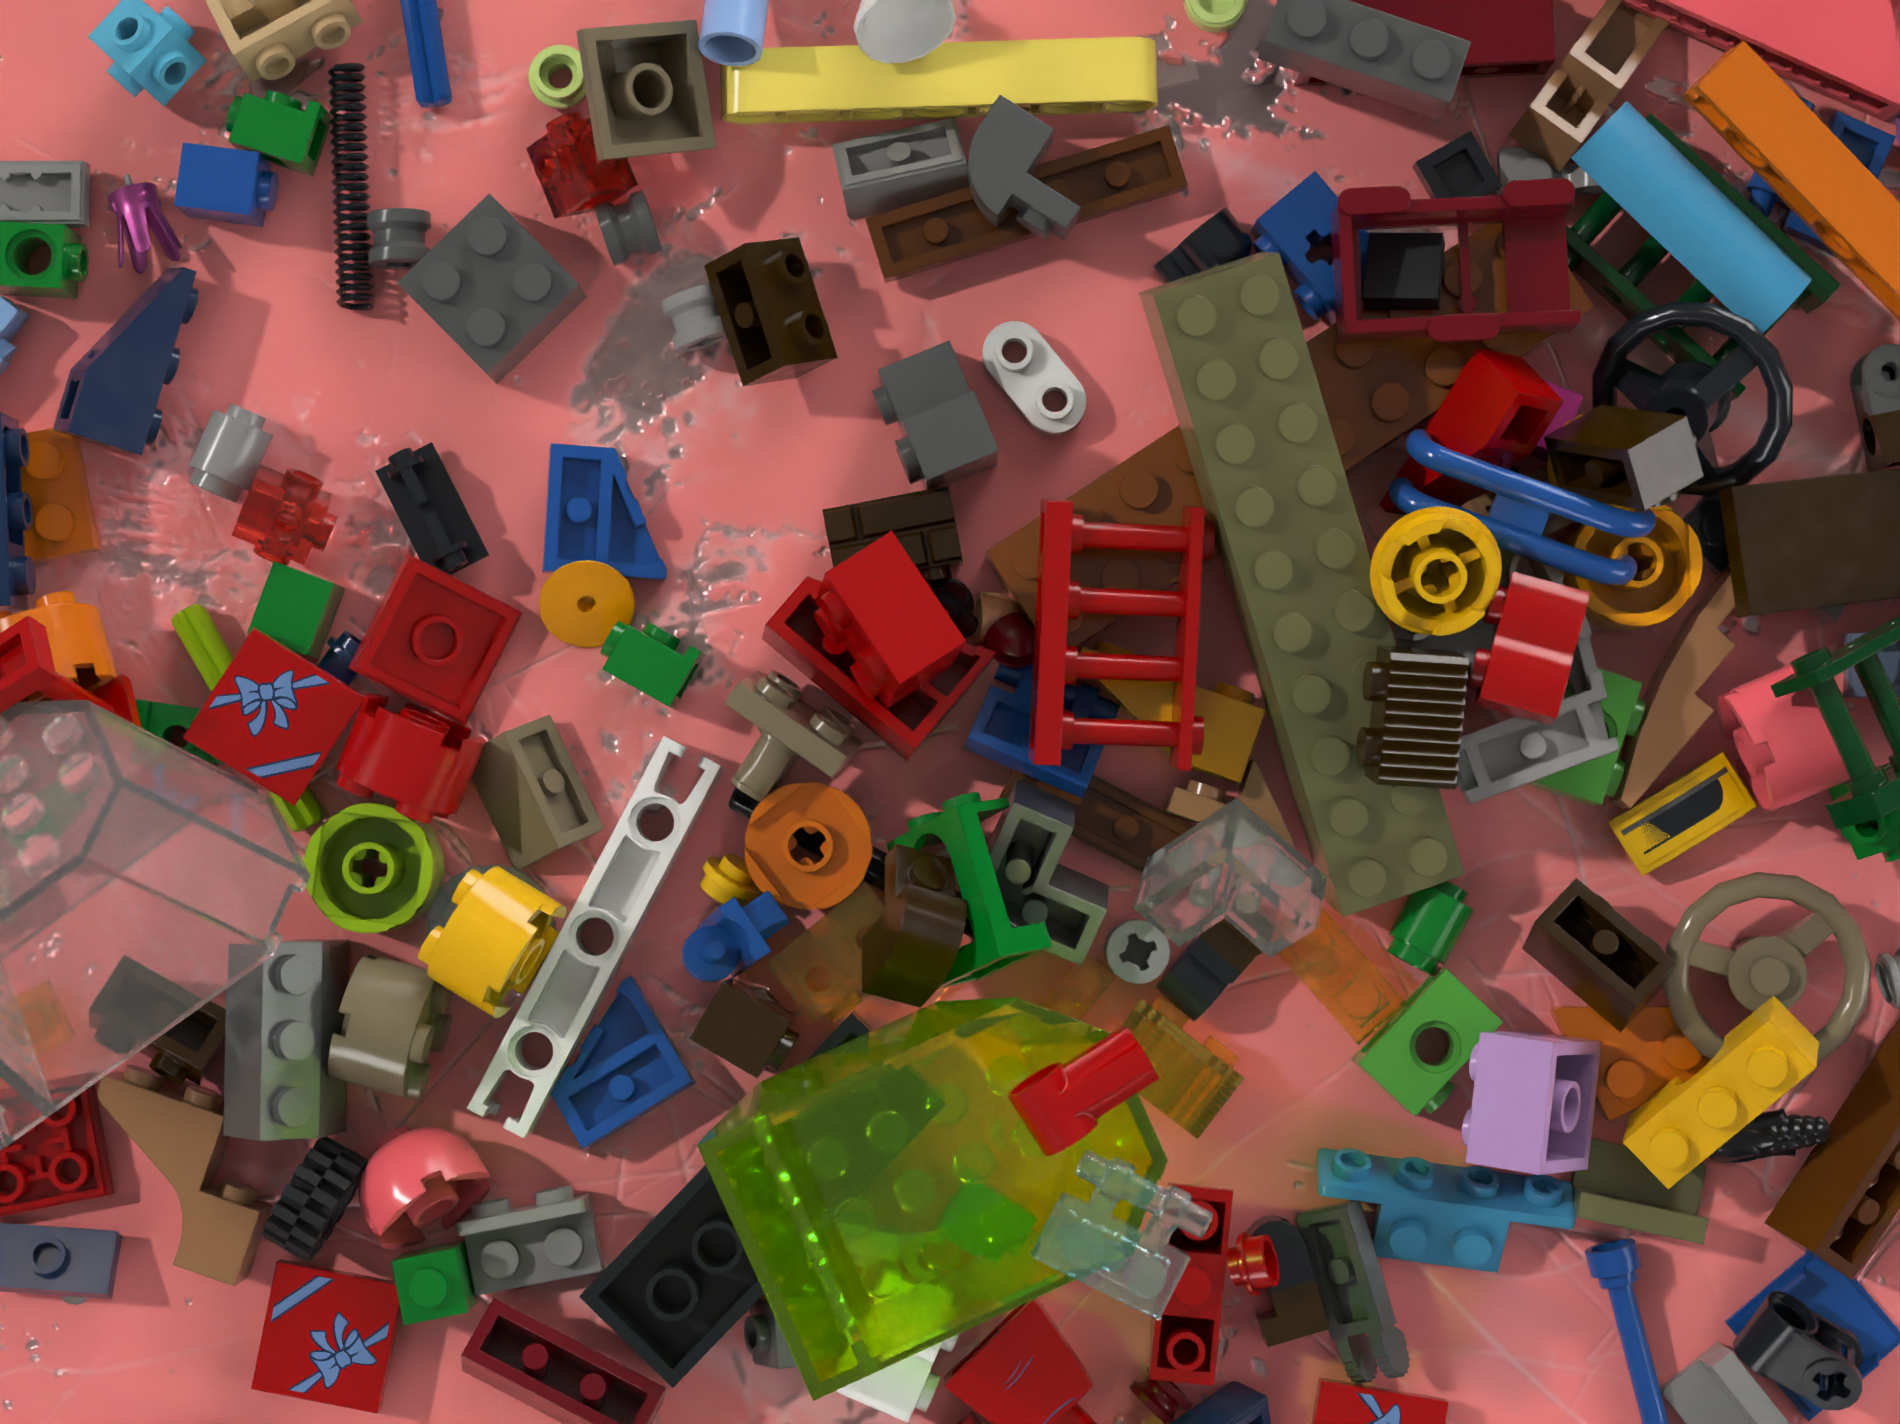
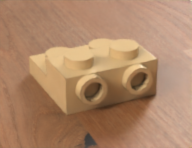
M205 0L231 53L251 82L261 77L267 80H276L286 76L293 70L296 58L316 47L329 50L343 45L351 35V28L363 22L352 0Z

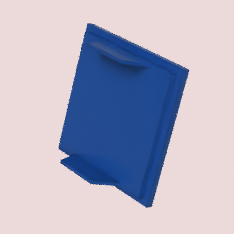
M1804 1253L1725 1321L1737 1336L1770 1292H1785L1800 1300L1812 1311L1836 1325L1850 1330L1858 1337L1862 1345L1863 1355L1859 1368L1862 1379L1879 1366V1361L1900 1344L1899 1329L1855 1277L1853 1280H1850L1807 1253ZM1842 1345V1356L1844 1357L1845 1347ZM1821 1377V1379H1820V1389H1821V1390H1823V1378H1822V1377ZM1775 1381L1808 1421L1823 1410V1408L1815 1406L1808 1399Z

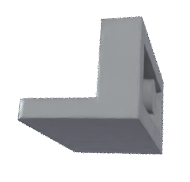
M1719 1342L1712 1345L1660 1389L1663 1397L1685 1424H1790L1733 1351Z

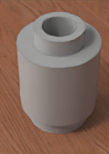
M231 403L226 414L213 410L189 466L195 468L189 483L237 503L242 490H250L273 435L261 430L266 419Z

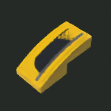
M1723 750L1669 781L1664 788L1634 804L1631 808H1627L1613 816L1608 823L1641 876H1644L1757 807L1758 803Z

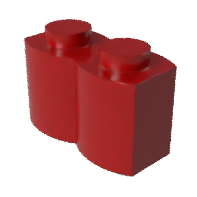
M1512 571L1506 586L1498 587L1494 599L1490 601L1483 622L1495 625L1489 650L1477 647L1469 671L1467 685L1478 688L1474 705L1552 725L1558 717L1590 592Z

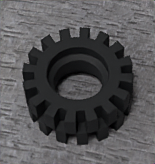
M328 1136L319 1138L313 1149L311 1148L305 1155L303 1163L299 1164L289 1184H286L280 1200L275 1203L271 1211L272 1215L266 1221L262 1236L307 1263L308 1261L310 1262L314 1255L320 1251L324 1241H327L336 1223H339L347 1205L351 1203L355 1196V1191L359 1187L364 1168L369 1160Z

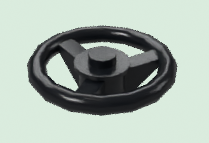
M1671 301L1635 314L1607 340L1592 374V410L1600 405L1617 407L1618 389L1638 410L1687 416L1690 428L1697 440V454L1704 476L1681 489V494L1713 496L1719 494V490L1747 485L1777 459L1792 427L1793 385L1778 349L1750 320L1713 303ZM1675 326L1709 328L1735 340L1739 344L1736 349L1713 367L1698 361H1683L1672 365L1662 375L1627 359V356L1649 335ZM1758 366L1767 388L1766 422L1752 448L1733 464L1719 468L1710 432L1717 429L1729 413L1731 407L1730 389Z

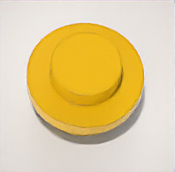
M726 853L723 858L709 856L702 866L705 875L700 881V886L710 897L721 904H725L735 897L743 908L748 901H753L762 892L752 880L745 860L736 855Z

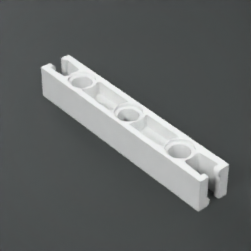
M663 736L467 1109L482 1117L489 1113L496 1116L501 1105L491 1099L509 1070L520 1078L530 1080L534 1084V1088L523 1114L516 1119L508 1116L503 1125V1128L523 1139L532 1134L551 1098L550 1093L566 1070L725 767L702 756L698 766L705 771L683 804H680L673 797L661 794L659 788L673 755L682 757L686 750L685 746L668 737ZM656 804L666 806L674 817L672 832L661 841L650 840L641 829L642 814L647 808ZM594 917L604 919L613 930L614 940L612 946L603 954L591 953L585 948L581 939L583 926ZM530 1032L544 1034L553 1045V1056L546 1067L532 1066L525 1061L522 1055L521 1046L523 1039Z

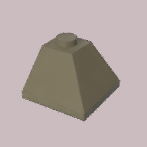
M696 20L585 28L576 31L597 161L716 148L702 54L698 47L699 35Z

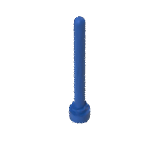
M1617 1239L1591 1246L1585 1250L1590 1275L1592 1278H1598L1600 1288L1608 1289L1642 1424H1669L1633 1283L1638 1281L1636 1270L1642 1266L1635 1239Z

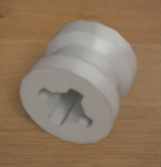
M710 283L680 291L661 301L660 306L663 315L672 320L676 331L672 342L677 353L696 351L727 339Z
M1132 919L1121 922L1111 930L1106 938L1104 954L1107 965L1115 975L1125 982L1142 984L1151 982L1163 973L1169 962L1170 947L1165 934L1156 925L1148 921Z

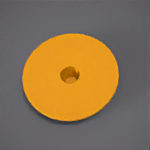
M591 560L568 563L554 571L545 581L539 596V612L546 628L557 639L577 647L588 648L603 645L618 621L630 624L635 609L634 594L627 579L612 566Z

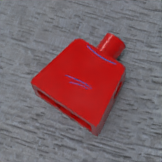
M1032 1291L944 1376V1386L954 1396L992 1424H1097L1077 1403L1092 1388V1378Z

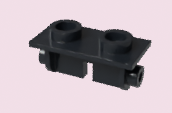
M432 442L415 451H412L411 448H405L394 453L388 458L390 464L375 471L421 561L452 575L489 556Z

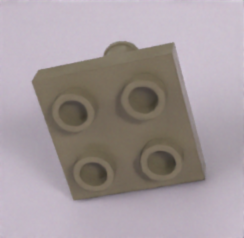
M771 670L768 676L757 671L739 681L724 703L758 726V730L761 733V736L731 779L732 784L757 801H763L768 793H772L797 757H803L833 778L849 764L863 743L851 735L856 728L852 722L826 706L823 707L821 712H818L799 699L803 690L795 682L774 670Z

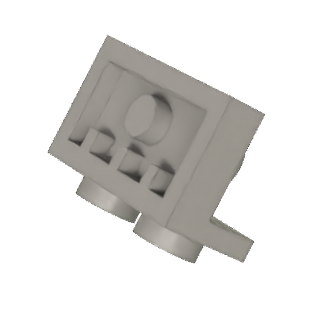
M572 1185L535 1192V1204L511 1208L509 1198H499L471 1205L472 1216L460 1220L457 1223L459 1236L465 1237L475 1296L601 1272L604 1269L590 1193L574 1196Z

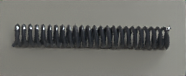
M361 63L335 64L328 71V74L332 77L328 81V84L332 87L328 93L333 97L329 101V104L333 107L329 112L333 116L329 123L334 127L330 131V134L334 137L330 142L334 146L330 153L335 157L331 161L335 166L331 173L335 176L332 184L336 186L332 191L336 196L332 203L336 206L333 213L337 216L333 221L337 226L333 233L337 236L334 243L338 246L334 251L338 256L334 263L339 266L335 271L339 276L335 282L339 286L336 293L340 296L336 303L340 307L350 310H372L374 306L371 303L352 304L346 303V301L371 300L374 296L371 293L351 294L345 293V291L371 290L374 286L370 283L350 284L345 283V281L370 280L373 276L370 273L350 274L344 273V271H366L372 267L368 263H344V261L348 260L366 261L368 260V253L348 254L343 253V251H366L372 246L369 243L347 244L343 243V241H366L372 236L369 233H342V231L346 230L366 231L369 228L367 223H341L346 220L366 221L367 213L345 214L341 212L345 210L366 211L371 206L367 203H340L345 200L366 201L370 198L367 193L344 194L340 192L344 190L366 191L370 186L366 183H339L344 180L366 181L369 178L366 173L343 174L339 172L344 170L366 171L369 166L365 163L342 164L338 162L343 160L365 161L369 156L365 153H338L343 150L365 151L368 148L365 143L341 144L337 142L342 140L365 141L368 136L364 133H337L342 130L351 132L364 131L367 128L364 123L339 124L336 122H361L367 116L363 113L339 114L336 112H361L367 106L363 103H335L338 101L361 102L366 99V96L362 93L337 94L335 92H361L366 86L362 83L337 84L334 82H361L366 77L361 73L336 74L334 72H361L366 68Z

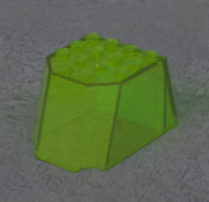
M1018 997L937 1001L757 1083L697 1143V1147L813 1401L1134 1252L1140 1236L1139 1229L1157 1181L1158 1179L1161 1180L1168 1162L1139 1094L1133 1095L1097 1118L1098 1125L1089 1134L1065 1150L1051 1156H1044L1007 1097L1008 1093L1016 1085L1030 1075L1056 1062L1065 1064L1110 1035L1109 1031Z

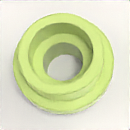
M554 45L543 49L535 56L529 68L528 79L533 94L542 104L553 109H568L578 105L586 98L581 57L577 49L567 45ZM558 69L569 70L573 75L571 83L561 89L553 87L550 84V77L554 71Z

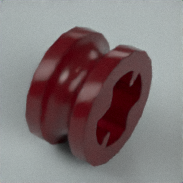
M1148 1366L1146 1368L1148 1373L1146 1380L1140 1383L1134 1381L1129 1388L1164 1424H1170L1175 1420L1174 1415L1177 1410H1188L1193 1403L1173 1382L1150 1380Z

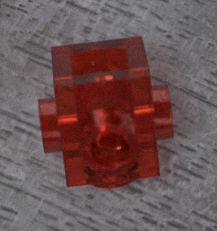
M580 112L567 113L551 120L545 126L548 133L526 148L555 219L594 212L595 204L605 201L612 203L638 185L627 158L597 161L591 119H583Z
M260 464L231 536L254 544L253 551L270 562L275 561L283 565H289L290 561L293 560L304 565L311 548L324 551L338 516L327 512L332 493L322 490L323 482L304 471L287 468L285 474ZM281 514L291 515L295 519H286Z

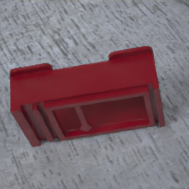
M1565 178L1513 180L1505 185L1502 195L1411 199L1408 190L1402 186L1348 188L1342 191L1338 197V203L1330 215L1337 344L1353 341L1431 338L1436 342L1490 340L1496 335L1570 333L1581 323V309L1571 310L1565 215L1575 205V187L1573 183ZM1502 223L1507 313H1473L1477 307V300L1472 296L1468 225ZM1457 226L1461 297L1457 301V308L1462 314L1363 320L1359 230Z

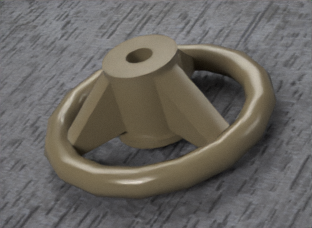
M1755 872L1716 884L1685 910L1666 945V954L1677 962L1670 976L1663 984L1674 1023L1696 1050L1711 1060L1722 1047L1724 1038L1717 1035L1697 1011L1689 985L1690 966L1725 975L1734 997L1751 1011L1757 1010L1773 995L1788 1010L1799 1000L1806 987L1807 968L1803 958L1833 933L1837 939L1845 965L1843 994L1828 1024L1813 1035L1819 1041L1817 1064H1819L1849 1039L1868 1003L1871 961L1860 926L1833 894L1799 876ZM1756 898L1790 900L1813 912L1775 937H1747L1738 941L1732 948L1698 940L1706 925L1728 907Z

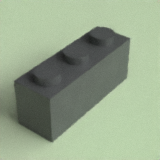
M1277 0L1257 59L1440 119L1451 103L1471 41L1349 0Z

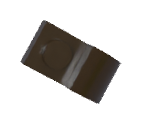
M896 844L886 855L885 911L862 937L863 993L921 1008L947 977L961 944L967 914V900L955 897V871L951 859Z

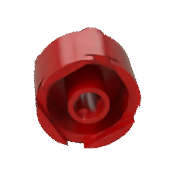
M366 693L337 763V769L341 773L336 784L342 789L362 797L373 798L374 793L377 792L397 800L395 810L398 813L423 823H431L434 816L448 819L449 815L457 814L486 740L482 736L469 739L472 731L470 728L429 709L407 702L405 708H402L400 712L385 708L389 696Z

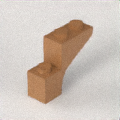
M128 1064L125 1072L115 1071L103 1074L97 1093L99 1102L169 1180L179 1198L182 1211V1235L173 1265L232 1286L247 1279L262 1238V1232L265 1229L264 1226L273 1206L256 1200L259 1191L248 1185L231 1180H222L220 1187L213 1185L230 1138L223 1136L224 1107H222L224 1097L213 1091L190 1085L187 1086L185 1093L161 1085L164 1079L162 1076L152 1070Z

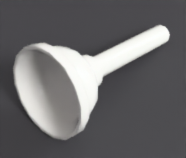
M861 0L853 28L859 48L870 59L886 64L906 63L924 57L938 48L952 32L956 15L952 0Z

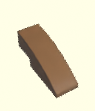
M1607 0L1509 133V136L1560 172L1623 88L1669 22L1659 17L1653 19L1620 4L1623 0Z

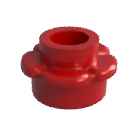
M1246 1232L1240 1233L1236 1240V1247H1231L1227 1251L1228 1270L1235 1286L1245 1285L1246 1291L1251 1296L1256 1297L1260 1295V1289L1278 1285L1280 1277L1278 1257L1274 1244L1267 1234L1252 1237L1247 1235Z

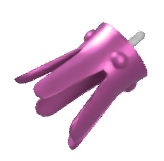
M125 174L126 186L113 191L107 197L110 208L117 220L118 269L123 267L124 229L133 268L140 274L146 270V252L150 249L147 223L167 257L172 261H180L181 257L178 249L183 247L161 211V201L158 197L157 186L149 182L133 184L130 175Z

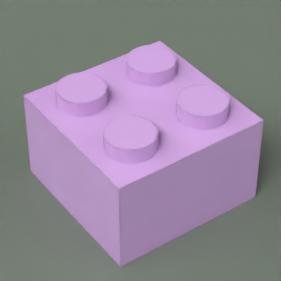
M1535 1031L1480 1032L1479 1043L1474 1046L1469 1061V1074L1472 1081H1474L1472 1108L1467 1111L1462 1125V1139L1465 1146H1467L1466 1163L1536 1175L1587 1170L1602 1041Z

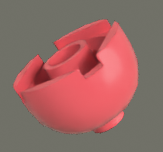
M406 1126L399 1127L384 1135L377 1142V1152L367 1162L359 1182V1204L368 1225L382 1248L397 1250L425 1241L426 1238L421 1229L432 1225L440 1218H442V1226L445 1230L462 1220L471 1212V1205L480 1203L489 1193L491 1185L487 1178H491L477 1152L466 1139L451 1130L434 1127L410 1130Z

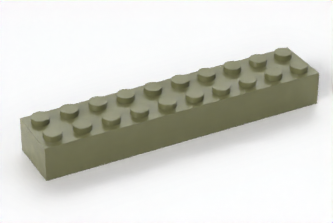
M1260 252L1139 292L1208 520L1214 522L1215 543L1325 902L1345 917L1464 876L1465 874L1439 788L1377 785L1365 776L1366 767H1360L1357 763L1356 744L1358 733L1361 727L1370 726L1372 701H1365L1363 697L1362 685L1365 665L1368 661L1376 662L1377 646H1396L1389 619L1378 606L1372 592L1370 583V555L1280 253Z

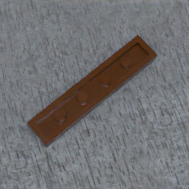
M1169 125L1038 165L1031 175L1081 207L1079 218L1075 224L1185 191L1188 186ZM969 187L866 218L867 228L885 283L1038 236L1016 220L1015 217L1019 211L1013 207H1010L998 227L994 226L979 211Z

